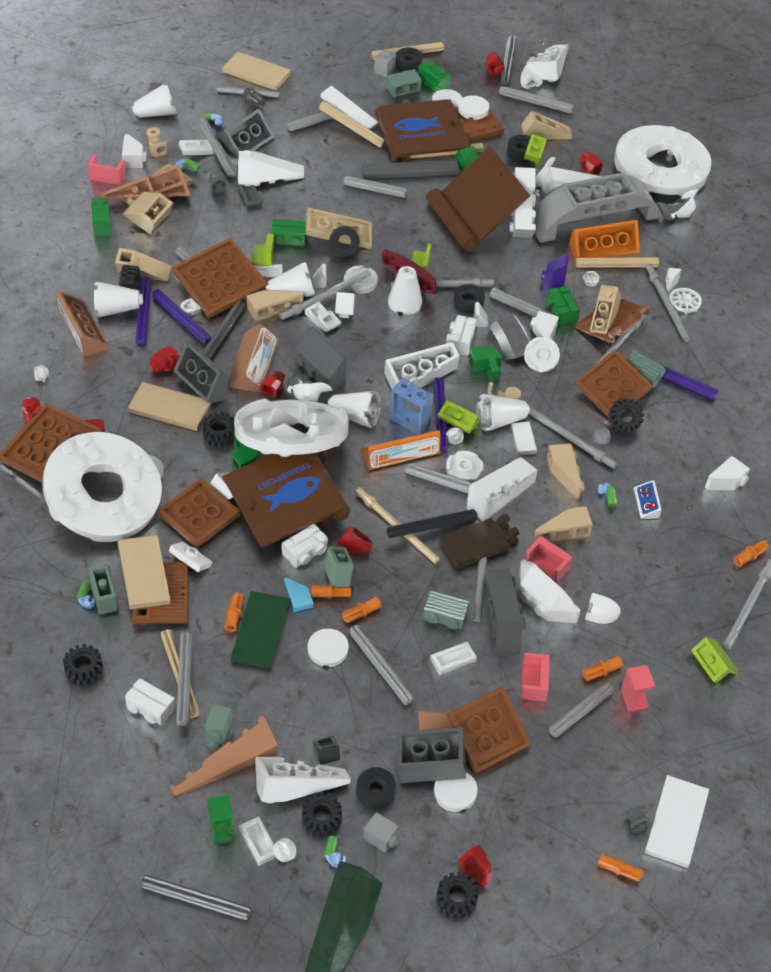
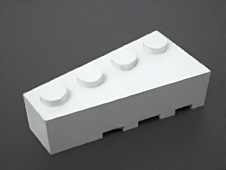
M453 342L387 359L385 361L384 374L391 389L402 378L422 388L433 382L436 377L440 378L457 369L459 354Z

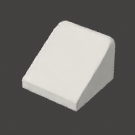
M322 264L314 273L313 288H326L327 274L325 264Z
M668 269L665 279L666 292H669L678 283L681 269Z
M476 302L474 319L478 320L477 327H488L487 313L480 303Z

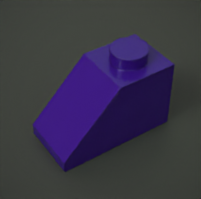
M566 254L548 263L546 271L542 270L541 281H544L543 288L559 289V287L564 286L570 255Z

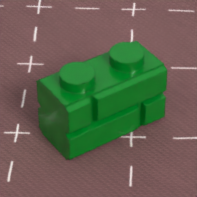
M430 60L420 64L418 75L423 84L435 92L450 88L451 74Z
M273 219L271 234H274V244L305 246L306 221Z
M563 286L559 287V289H550L548 297H546V305L551 307L553 315L559 317L558 324L564 325L568 322H577L580 309L569 288Z
M230 795L209 797L207 803L213 842H229L235 838L234 816Z

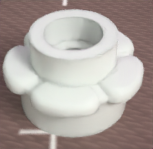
M588 271L583 275L584 283L587 286L592 287L599 282L600 277L595 271Z
M42 364L34 368L36 381L45 382L46 378L49 377L48 368Z
M451 428L446 433L449 443L453 445L461 443L464 432L460 428Z

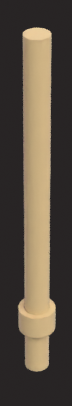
M361 487L356 489L355 493L364 500V504L370 509L373 508L392 526L401 524L378 503V500L373 495H369ZM404 535L408 541L435 565L440 562L441 559L415 535Z

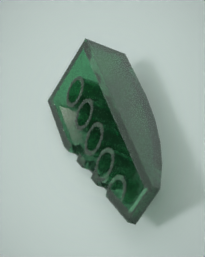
M339 861L305 972H341L348 963V959L353 951L358 947L361 938L369 929L383 883L364 868Z

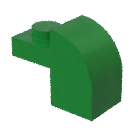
M474 146L461 149L455 154L461 171H464L479 156Z
M92 198L91 210L94 237L111 236L109 198Z
M490 346L470 347L469 360L472 371H487L490 382H493V384L498 383V376L501 375V353Z
M234 434V446L237 450L231 452V465L237 470L259 460L260 451L242 444Z

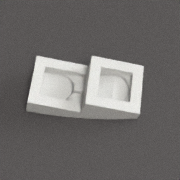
M320 302L305 309L304 313L307 317L326 332L341 325V321L331 310L327 311Z

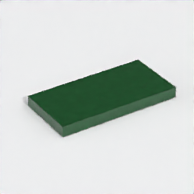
M254 591L250 592L232 651L231 662L272 669L289 609L290 598Z

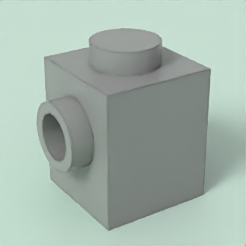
M382 50L375 56L374 72L384 77L395 71L396 55Z
M376 812L364 828L363 839L386 853L389 847L393 848L399 840V826L393 819L385 818Z

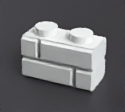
M458 315L455 322H451L450 332L452 333H448L446 344L453 342L459 354L468 356L476 333L478 320Z
M312 524L282 543V554L295 568L300 565H306L312 557L317 554L322 555L326 551L328 538L315 524Z
M141 678L136 681L133 688L125 695L128 710L134 714L140 713L144 715V718L151 724L156 722L159 725H163L176 708V701L173 696Z

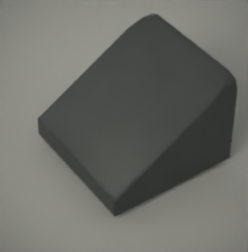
M334 736L313 741L320 764L329 763L341 758L339 745Z

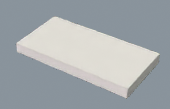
M667 775L645 854L686 868L689 867L709 789Z

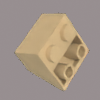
M143 192L123 215L151 235L170 214L173 202L160 193Z

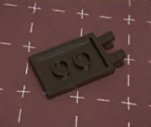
M506 513L501 515L495 522L492 518L441 536L439 542L455 567L460 569L476 563L484 557L489 558L510 550V544L519 542L517 535L520 532L516 527L510 529L507 523L510 521V517Z

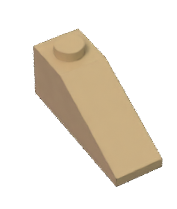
M531 111L521 124L524 135L530 137L534 134L547 140L572 138L569 126L534 111Z
M260 291L247 296V309L255 322L279 315L289 310L296 303H302L303 292Z
M587 507L567 509L535 529L533 543L540 536L549 542L590 536L593 524Z

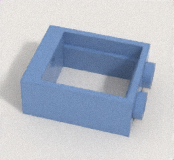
M402 378L392 389L390 419L421 435L431 425L433 395ZM405 399L419 406L420 413L405 406Z

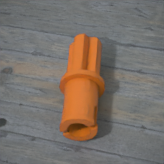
M760 540L752 546H747L744 551L735 555L733 560L737 566L741 567L748 561L757 559L758 555L769 549V545L766 540Z
M331 583L329 585L311 584L310 593L311 597H329V599H332V597H350L351 587L344 586L338 588L332 586Z
M238 592L232 595L230 606L226 609L227 618L224 629L229 632L237 630L239 617L242 616L241 608L244 596Z
M375 596L364 603H357V606L342 613L344 622L349 623L360 617L365 618L367 614L381 609V602Z
M618 655L606 661L600 660L596 665L582 671L583 677L587 681L602 675L605 677L609 672L622 668L623 662Z
M601 854L598 867L616 873V876L620 874L638 882L643 876L642 869L625 863L624 859L619 860L607 854Z

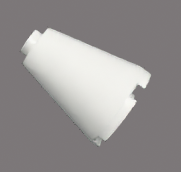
M167 83L135 101L134 106H132L134 115H138L139 118L177 114Z
M306 262L269 280V285L266 286L267 291L303 292V297L315 296Z
M405 266L398 271L388 297V305L396 313L399 311L403 312V315L414 314L420 310L423 300L415 269Z
M95 282V285H98V290H94V308L99 312V314H96V317L138 309L140 305H143V294H140L139 290Z
M377 391L336 394L329 398L328 405L338 410L343 408L350 421L367 428H372V426L377 424L381 408H378V402H381V398Z
M491 394L480 395L479 398L482 399L476 405V415L479 416L480 423L483 425L481 429L484 431H491L523 420L530 412L529 405L523 400Z

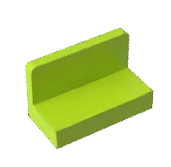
M532 134L524 159L536 162L534 168L537 170L547 139Z
M267 234L265 245L253 246L251 257L253 265L271 266L274 252V234Z
M428 243L426 252L414 251L412 261L428 271L431 244Z
M448 400L438 413L439 419L469 434L474 427L479 428L480 426L478 415Z
M705 637L691 650L715 683H718L728 673L737 674L739 672L717 640Z

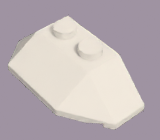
M523 559L519 570V596L521 600L531 606L535 613L546 621L578 622L581 610L578 606L574 605L566 592L535 564Z

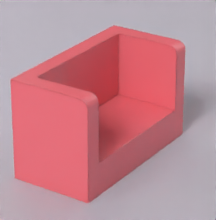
M92 155L88 163L90 180L122 185L126 176L124 160L120 161L118 167L97 164L96 155Z
M540 536L527 549L525 560L535 564L557 583L570 569L573 557Z
M524 654L521 699L546 702L550 655Z
M647 665L627 668L621 693L628 712L648 708L649 704L644 690L654 689L655 683Z

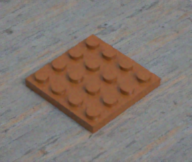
M231 237L172 267V272L208 318L234 306L238 300L243 301L247 299L248 295L265 290L268 285Z
M46 403L0 453V461L42 482L46 463L60 444L74 436L90 432H102V430Z

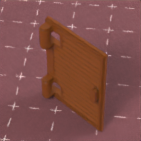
M621 298L618 313L607 334L589 332L595 309L577 323L574 328L613 343L615 342L616 335L622 336L641 321L642 314L648 315L651 310L648 309L647 305L639 306Z
M163 562L170 604L132 609V623L134 625H139V623H188V565L186 563ZM141 609H147V615H141Z

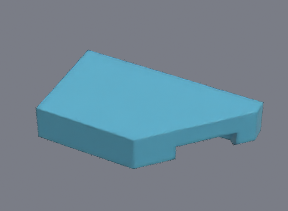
M284 578L293 611L313 608V601L308 587L289 578Z

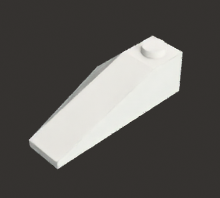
M569 44L553 45L547 48L544 53H538L537 58L531 57L527 61V66L542 80H548V82L558 80L563 70Z
M239 151L238 184L259 186L260 182L268 181L271 184L275 183V180L278 179L288 181L304 178V166L256 151Z
M256 757L255 760L257 792L261 801L269 804L285 802L349 784L351 781L348 773L343 768L320 764L314 768L304 764L303 761H297V764L285 763L284 758Z

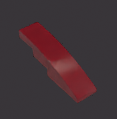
M387 249L383 250L381 253L382 264L393 269L394 275L397 276L399 269L402 267H412L416 271L420 289L432 294L437 293L436 279L425 269L397 253Z

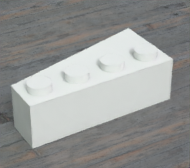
M515 167L514 176L531 196L511 214L512 222L509 223V232H512V237L532 238L536 230V224H534L536 211H533L536 202V196L533 194V191H535V168Z
M550 167L539 190L542 193L540 200L542 201L549 194L563 187V184L602 176Z
M520 457L472 483L469 486L467 510L475 509L478 519L481 521L487 520L535 483L538 470Z

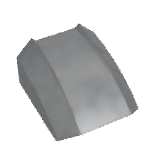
M516 314L498 321L496 320L489 327L488 338L501 353L504 360L523 356L527 344L533 340L525 323Z

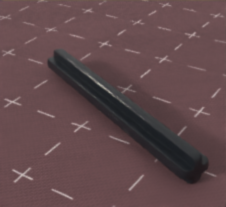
M475 509L399 524L387 527L386 533L388 538H394L474 521L477 519V513Z

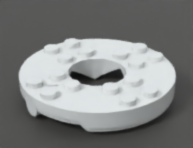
M659 125L642 126L625 133L617 144L614 157L617 171L637 178L643 183L649 193L679 194L681 197L687 191L699 190L706 183L712 163L708 150L690 133L678 130L673 126ZM667 150L668 155L675 156L678 166L673 168L658 167L650 162L647 157L650 158L660 151Z
M265 398L242 407L236 413L234 428L236 438L247 447L261 451L262 454L273 453L279 454L282 457H288L290 455L320 452L339 446L348 436L349 418L343 408L338 410L323 403L307 401L305 399L270 402ZM301 423L310 428L307 433H302L289 425Z
M105 432L80 434L60 444L49 457L42 480L44 497L52 518L55 521H60L75 533L89 537L97 542H114L129 538L141 531L155 515L162 493L160 474L151 457L140 446L129 439ZM87 472L117 473L121 475L123 494L117 500L111 502L93 500L82 488V476Z

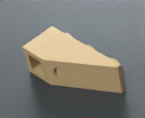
M119 248L115 261L118 273H121L123 265H133L139 267L140 277H148L168 282L172 269L171 265L140 252Z
M601 285L590 333H608L618 313L621 301L619 287Z
M571 444L549 445L547 460L550 472L579 500L581 492L584 491V481L580 480L581 471L580 466L576 464V451H573Z

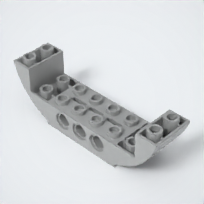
M622 172L563 184V187L545 197L533 210L536 211L534 221L536 230L534 233L539 242L555 240L558 224L639 208L646 220L661 218V213L643 183L637 178Z

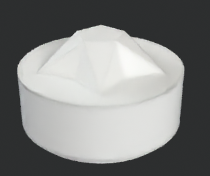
M282 838L274 844L276 858L281 862H288L294 859L296 856L295 844L288 838Z

